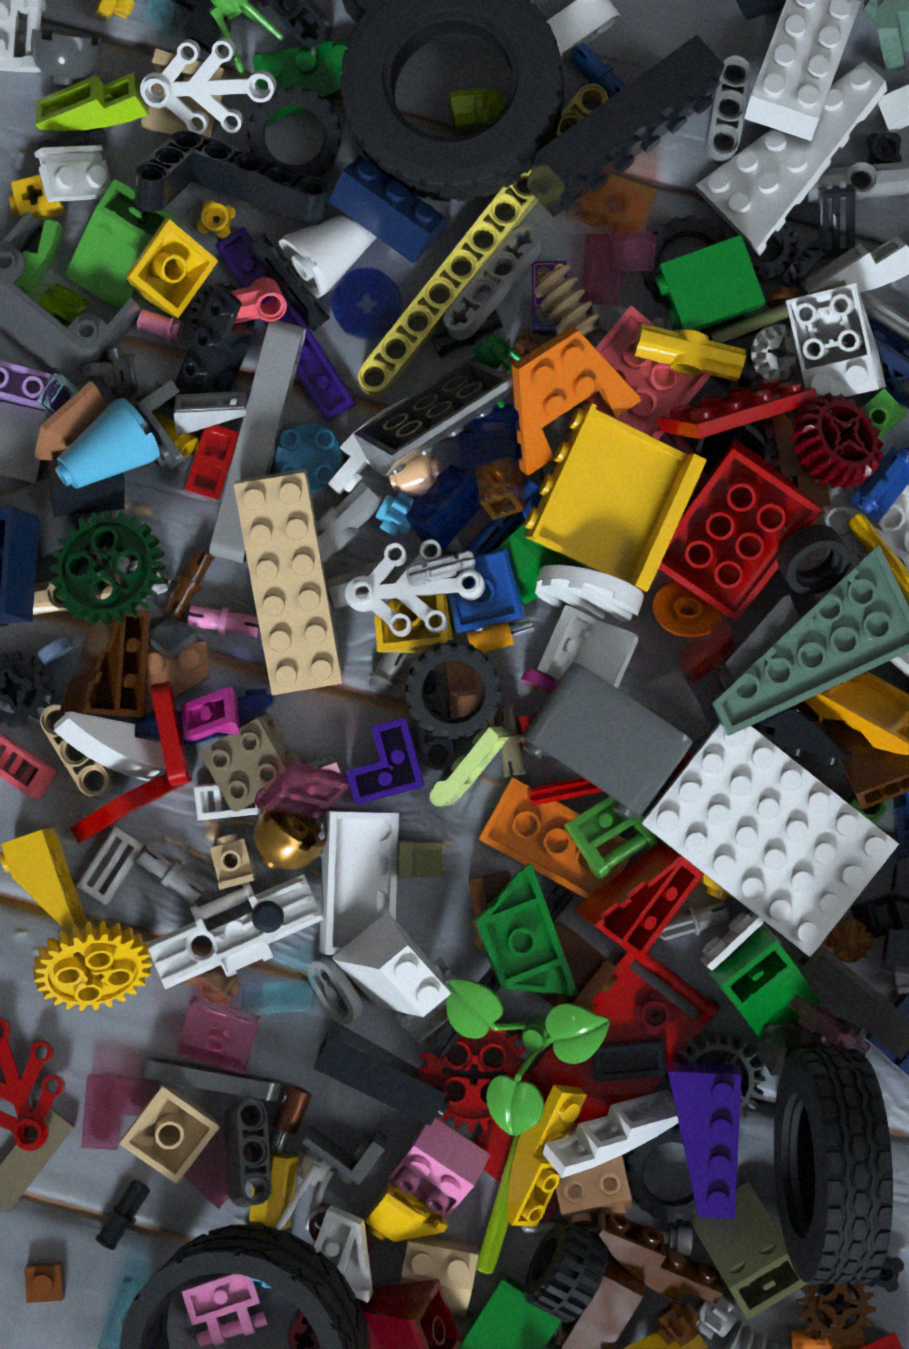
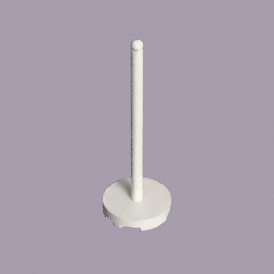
M657 317L652 321L657 327L668 330L669 324L665 318ZM568 565L543 566L539 570L536 581L535 594L545 602L558 608H562L564 602L595 619L604 620L606 613L621 622L631 621L632 615L636 614L638 616L644 598L643 593L632 584L614 576L594 571L588 567L581 568Z

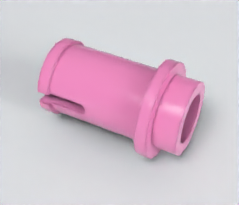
M146 309L141 310L137 320V331H144L164 337L166 342L169 343L173 340L179 341L184 328V321L178 320L174 316L167 317L147 311Z

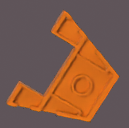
M572 326L512 364L515 409L519 412L520 428L517 429V442L521 444L522 458L519 459L521 471L529 476L554 459L542 428L594 393L600 392L608 414L614 418H617L641 402L639 395L580 331Z

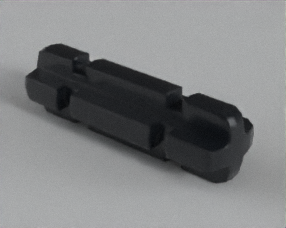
M104 128L90 129L85 132L84 130H76L56 136L57 140L52 141L51 138L40 141L38 149L43 147L89 146L92 144L105 145L107 143V136Z

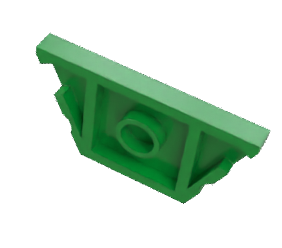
M532 864L523 865L474 920L498 988L570 996L577 995L578 991Z

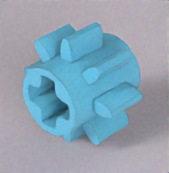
M399 492L397 498L388 494L375 516L383 521L380 529L395 537L398 530L407 534L419 511L412 508L415 502L414 499L402 492Z

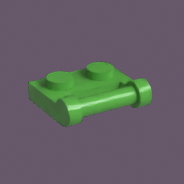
M610 797L564 826L588 862L590 871L598 880L607 876L610 873L609 869L643 848L649 849L658 843L656 835L640 823L644 818L643 814L639 819L632 816L630 820L621 816L612 809L615 803ZM632 826L636 831L635 837L602 857L596 849L597 847Z

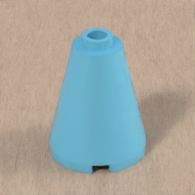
M124 398L113 401L57 458L59 466L55 470L60 480L66 486L71 484L78 489L149 464L160 456L159 448L152 432L146 435L141 426L145 421L131 403Z

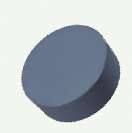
M62 635L40 648L37 655L42 663L47 665L65 655L74 645L67 635Z

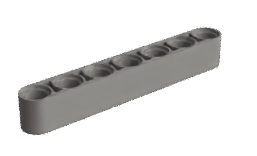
M280 320L269 321L246 406V416H244L214 528L209 550L210 555L243 564L247 559L233 484L239 479L269 475L305 340L306 327Z

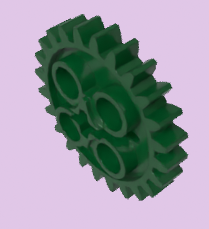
M106 510L103 519L95 512H92L91 523L89 524L82 518H79L80 529L76 531L68 527L67 531L71 538L69 540L58 539V542L64 547L63 551L52 552V555L59 560V564L52 565L49 569L59 576L50 582L56 588H61L55 596L61 601H65L63 605L65 609L70 612L74 611V616L80 620L87 616V621L92 625H96L100 618L101 623L110 626L112 617L120 624H124L125 613H129L134 618H137L136 607L138 605L145 609L149 608L145 600L147 595L158 597L156 591L152 589L153 584H164V581L156 575L157 572L166 570V566L162 562L157 561L165 555L161 548L156 547L160 543L159 538L154 534L150 535L152 529L146 523L141 525V520L136 516H132L129 519V516L123 511H120L115 518V515L110 510ZM114 537V544L109 549L103 550L106 540ZM88 547H93L109 563V566L129 584L128 589H123L107 573L106 569L87 552ZM138 560V566L135 571L127 574V566L132 561ZM89 562V568L86 573L78 576L81 565ZM112 586L113 589L110 596L106 599H101L102 591L106 587Z

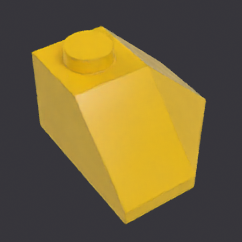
M447 595L417 596L432 610L441 611L446 616L448 624L441 633L430 632L425 622L397 598L390 599L386 605L396 614H405L412 623V629L406 636H396L390 630L389 625L375 614L377 652L420 653L431 648V645L440 642L441 644L453 640ZM432 617L430 626L433 628L440 627L443 622L442 617ZM399 619L394 624V628L397 631H403L407 626V622L404 619Z
M389 1180L366 1214L365 1223L369 1225L368 1231L383 1241L389 1238L393 1242L443 1233L448 1227L449 1219L431 1211L426 1204L411 1194L401 1191L396 1184Z

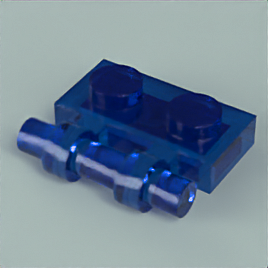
M505 404L503 408H494L487 416L475 418L467 423L472 424L473 433L459 434L461 471L519 467V459L522 458L521 444L517 442V430H515V421H519V412L513 404ZM504 422V431L484 432L483 423Z

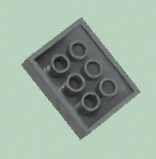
M470 358L353 434L372 469L383 476L394 475L402 471L406 467V463L414 457L430 453L435 448V444L445 437H453L462 432L465 424L475 418H482L490 414L494 409L493 406L503 401L513 388V378L508 374Z

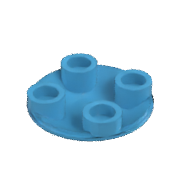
M315 423L298 424L290 429H286L280 435L274 453L275 470L277 473L307 468L311 493L321 491L329 486L330 480L343 466L341 444L335 434L322 425Z

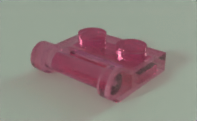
M294 761L269 788L258 790L255 796V804L257 808L263 810L279 809L299 814L302 819L315 821L350 785L345 774Z

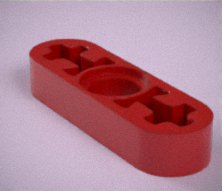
M165 681L151 684L153 705L169 783L171 786L189 783V769L171 682Z

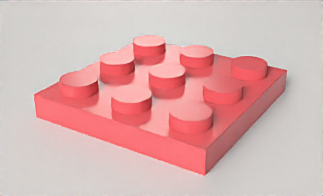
M630 306L595 349L639 395L641 402L617 418L608 414L599 391L582 401V403L585 405L593 403L597 405L596 410L659 440L664 432H660L658 429L657 417L670 414V408L687 405L711 375L705 373L699 375L681 374L672 370L669 364L634 356L635 340L641 324L657 326L633 306Z

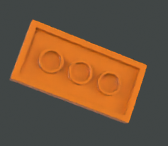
M512 777L478 839L524 865L532 864L534 870L586 899H589L623 872L631 856L609 869L610 873L598 880L590 871L588 862L564 827L568 822L581 814L557 801L536 806L531 805L527 795V789L530 786ZM617 835L596 849L603 857L628 840Z

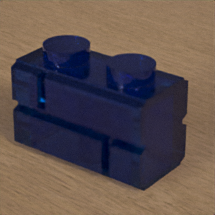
M449 465L447 469L438 474L436 481L425 494L415 500L414 506L405 517L421 541L435 540L443 551L488 499L483 490L479 488L480 485L473 474Z

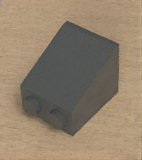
M790 595L773 602L717 666L720 673L716 675V679L722 692L800 619Z

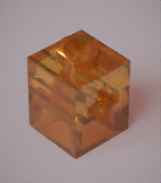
M509 457L476 467L479 502L492 520L523 511L525 500L522 476Z

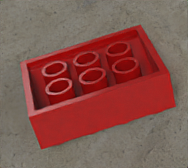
M733 439L688 501L658 569L735 622H738L778 569V550L785 539L796 530L811 525L822 511V507L765 459L736 439Z

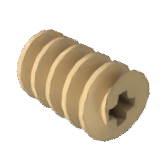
M569 264L561 266L547 273L534 284L539 285L534 291V295L537 298L546 297L541 306L543 310L553 309L548 316L550 322L561 321L556 327L557 334L572 326L587 338L602 327L593 326L599 314H586L592 302H579L585 290L573 291L572 286L578 279L577 277L566 279L564 275L571 267Z

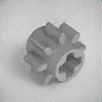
M722 1294L716 1304L701 1298L694 1308L701 1318L696 1322L700 1332L709 1339L713 1337L714 1333L724 1337L731 1330L737 1319V1314L731 1311L735 1306L733 1301L724 1294Z

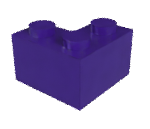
M407 718L372 726L371 729L380 762L346 771L355 806L425 787Z

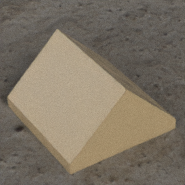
M162 1084L121 1138L119 1145L177 1184L220 1128V1124L189 1094Z

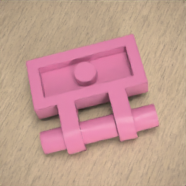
M224 1274L185 1287L181 1291L192 1326L205 1321L207 1323L208 1330L197 1333L200 1347L212 1343L217 1346L226 1343L227 1338L242 1333L247 1336L256 1333L257 1328L269 1325L266 1311L254 1315L250 1312V1306L261 1302L258 1287L250 1277L240 1274ZM237 1311L238 1320L221 1324L220 1316Z

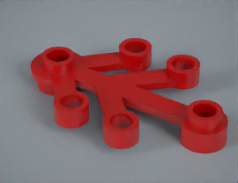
M0 1017V1025L3 1028V1034L0 1037V1066L6 1083L0 1081V1098L12 1103L17 1117L0 1110V1126L13 1132V1138L18 1147L26 1151H34L44 1146L48 1140L49 1128L45 1119L55 1097L64 1092L66 1084L59 1075H50L44 1078L41 1084L43 1092L34 1110H31L28 1097L44 1063L53 1058L54 1048L47 1041L34 1043L30 1049L31 1057L22 1077H20L8 1041L11 1037L12 1028L8 1020ZM41 1045L47 1049V1055L43 1059L37 1055V1049ZM52 1079H55L59 1086L55 1093L51 1092L48 1088V1084ZM29 1126H34L37 1130V1136L34 1139L29 1138L27 1135Z

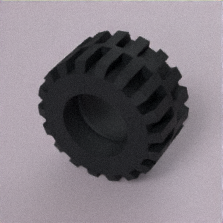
M563 1219L556 1224L539 1244L529 1265L524 1287L526 1302L566 1323L575 1320L594 1298L606 1270L608 1249L600 1236L567 1219Z

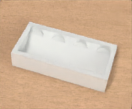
M324 811L323 839L326 837L327 842L322 849L320 912L324 920L320 921V953L336 955L386 911L396 921L399 813Z

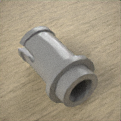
M384 652L375 672H370L368 675L371 678L368 684L384 693H387L389 688L393 689L395 685L392 682L407 655L404 653Z

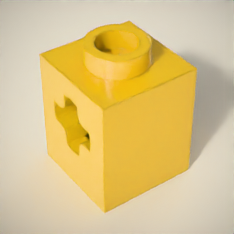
M40 175L11 182L13 194L8 195L14 216L19 215L22 218L28 211L37 221L67 214L63 201L47 202ZM38 193L40 195L37 198L38 203L32 205L31 201H33L34 199L33 195Z

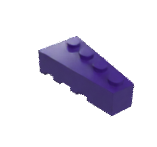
M666 1061L698 1217L735 1219L742 1076L739 1066L735 1064Z

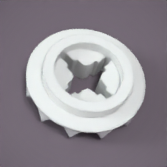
M773 324L763 328L753 341L751 347L752 364L756 372L763 378L785 380L788 379L790 374L798 371L799 358L793 331L783 324ZM780 346V349L785 350L787 355L777 359V356H774L773 353H768V349L773 350Z

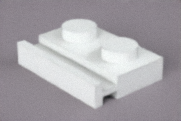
M102 145L43 147L35 152V157L39 158L41 165L39 172L47 202L102 199L112 183L106 160L102 159Z

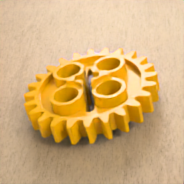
M89 921L86 923L85 929L81 930L76 925H72V933L67 934L62 930L58 931L59 939L48 938L47 947H39V956L34 957L33 973L37 991H43L44 999L52 998L53 1005L55 1006L65 1002L67 1010L75 1004L79 1005L80 1011H83L87 1005H92L96 1011L99 1009L100 1003L113 1007L112 1000L118 999L125 1002V993L136 995V986H145V977L151 975L150 967L152 963L147 942H143L141 934L133 935L131 927L121 931L120 923L107 928L106 921H102L98 927L93 928L92 923Z

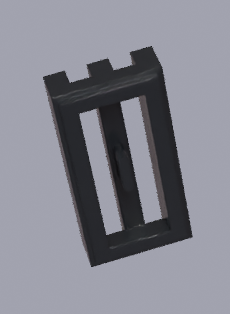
M853 184L846 185L845 188H840L839 186H832V189L818 188V239L825 244L821 249L824 253L821 259L839 257L855 247L856 188ZM840 197H846V248H840ZM832 198V249L828 250L827 199Z

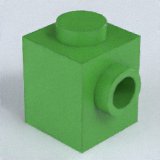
M885 388L863 406L865 407L864 414L868 418H874L872 422L873 427L881 430L877 437L879 440L908 415Z

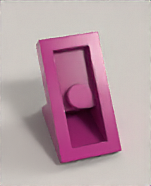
M232 687L220 689L181 705L184 740L196 741L217 732L233 735L240 734L238 703Z

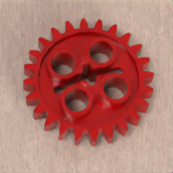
M437 1028L435 1030L436 1034L439 1032L440 1028ZM489 1028L487 1034L479 1039L461 1036L455 1045H462L468 1051V1058L462 1063L453 1062L448 1054L443 1059H440L432 1052L420 1053L419 1056L427 1061V1065L418 1066V1069L446 1085L451 1081H460L466 1089V1093L461 1098H452L447 1093L446 1097L450 1098V1102L441 1122L444 1123L450 1117L455 1118L454 1128L458 1129L462 1122L465 1121L468 1124L469 1132L473 1131L475 1122H480L483 1130L487 1131L488 1120L492 1119L494 1121L489 1112L487 1100L483 1097L481 1089L485 1084L491 1083L495 1077L480 1075L478 1081L474 1082L471 1081V1075L445 1074L443 1069L453 1068L468 1071L472 1064H477L481 1072L503 1071L507 1076L514 1079L517 1071L525 1061V1059H521L520 1055L527 1050L525 1045L515 1047L514 1043L519 1037L518 1033L507 1037L505 1035L507 1030L494 1031ZM427 1039L426 1044L428 1045L432 1039ZM489 1047H497L502 1051L504 1059L498 1065H490L484 1059V1051ZM525 1072L521 1082L531 1080L532 1074Z

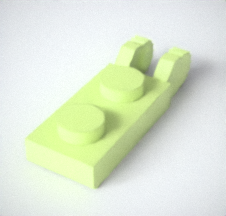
M502 726L483 728L474 737L472 743L475 746L467 755H461L451 766L453 773L445 781H438L434 785V789H431L429 798L432 805L443 807L457 802V799L461 798L503 747V744L509 739L510 733Z

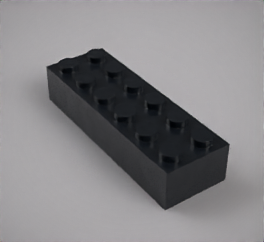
M695 35L536 152L526 187L553 217L563 210L566 212L572 211L582 201L583 195L590 190L593 193L600 190L608 182L609 176L618 170L619 173H622L628 169L635 161V156L642 151L645 153L652 151L660 143L662 136L668 132L671 134L676 133L685 125L687 118L694 112L697 115L703 113L713 102L711 97L721 84L719 78L725 65L700 37Z

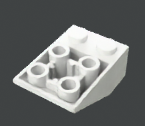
M857 283L786 300L805 387L815 388L817 397L831 393L833 396L842 394L844 397L886 387L879 352Z

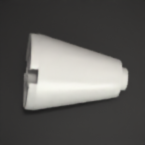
M343 213L329 218L321 224L311 225L289 233L278 242L281 256L283 258L287 257L290 260L289 266L291 268L294 266L300 275L298 278L312 296L318 299L329 292L377 237Z

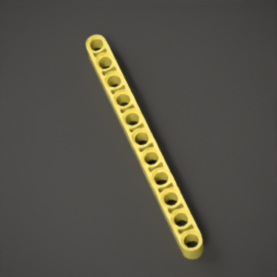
M588 84L577 92L562 111L557 132L552 135L553 140L562 134L560 130L564 126H573L592 112L583 106L582 102L585 99L593 98L600 105L608 100L607 93L603 87L597 84ZM531 170L527 174L524 172L521 175V179L509 187H502L363 363L358 372V379L361 389L366 395L380 397L388 392L441 325L446 310L538 202V199L532 193H523L517 188V184L520 181L528 180ZM508 207L515 215L508 221H502L497 218L495 213L499 208ZM485 234L491 237L493 243L488 248H479L474 244V239L478 235ZM457 262H466L470 265L471 271L465 276H458L454 274L452 267ZM437 289H444L449 293L450 297L445 303L437 304L430 299L431 293ZM421 316L428 321L427 327L422 331L411 330L408 323L413 317ZM393 344H401L406 348V353L402 358L392 359L387 355L388 348ZM372 371H379L384 375L383 383L377 387H371L365 383L367 374Z

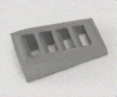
M246 392L175 395L174 420L176 435L190 433L246 416Z

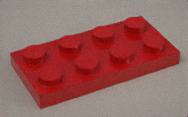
M779 379L762 380L758 382V387L753 389L749 387L735 388L729 391V396L723 398L720 396L702 398L699 400L700 405L670 408V414L657 417L658 429L660 432L700 439L804 407L810 400L817 398L816 389L802 387L800 382L780 384Z

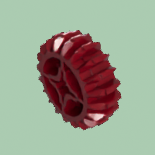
M831 393L810 400L795 415L796 419L791 425L794 432L790 439L797 444L793 452L800 454L802 458L799 465L806 464L810 469L809 476L817 475L820 484L829 482L832 489L842 487L845 490L857 484H862L869 476L875 473L879 467L878 463L883 458L880 449L884 443L877 438L881 430L873 427L872 422L874 418H868L864 414L865 407L857 408L854 398L845 400L842 394L833 396Z

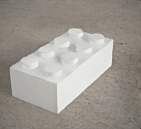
M786 0L752 91L744 119L809 141L812 140L861 1Z

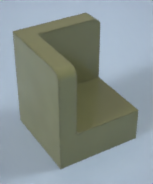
M399 841L398 878L441 876L442 842Z

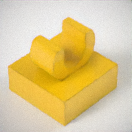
M98 0L93 17L106 22L114 13L119 17L127 19L128 15L130 16L135 2L133 0Z

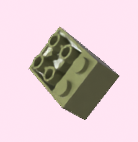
M749 1181L736 1187L735 1219L698 1217V1213L692 1215L693 1218L689 1219L747 1320L808 1284L797 1276L790 1262L783 1237Z

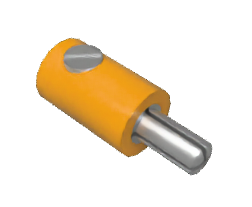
M532 620L509 626L508 622L469 630L466 633L470 644L487 653L514 645L513 637L535 631V626Z

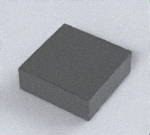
M172 615L149 631L148 643L171 660L197 641L195 632Z

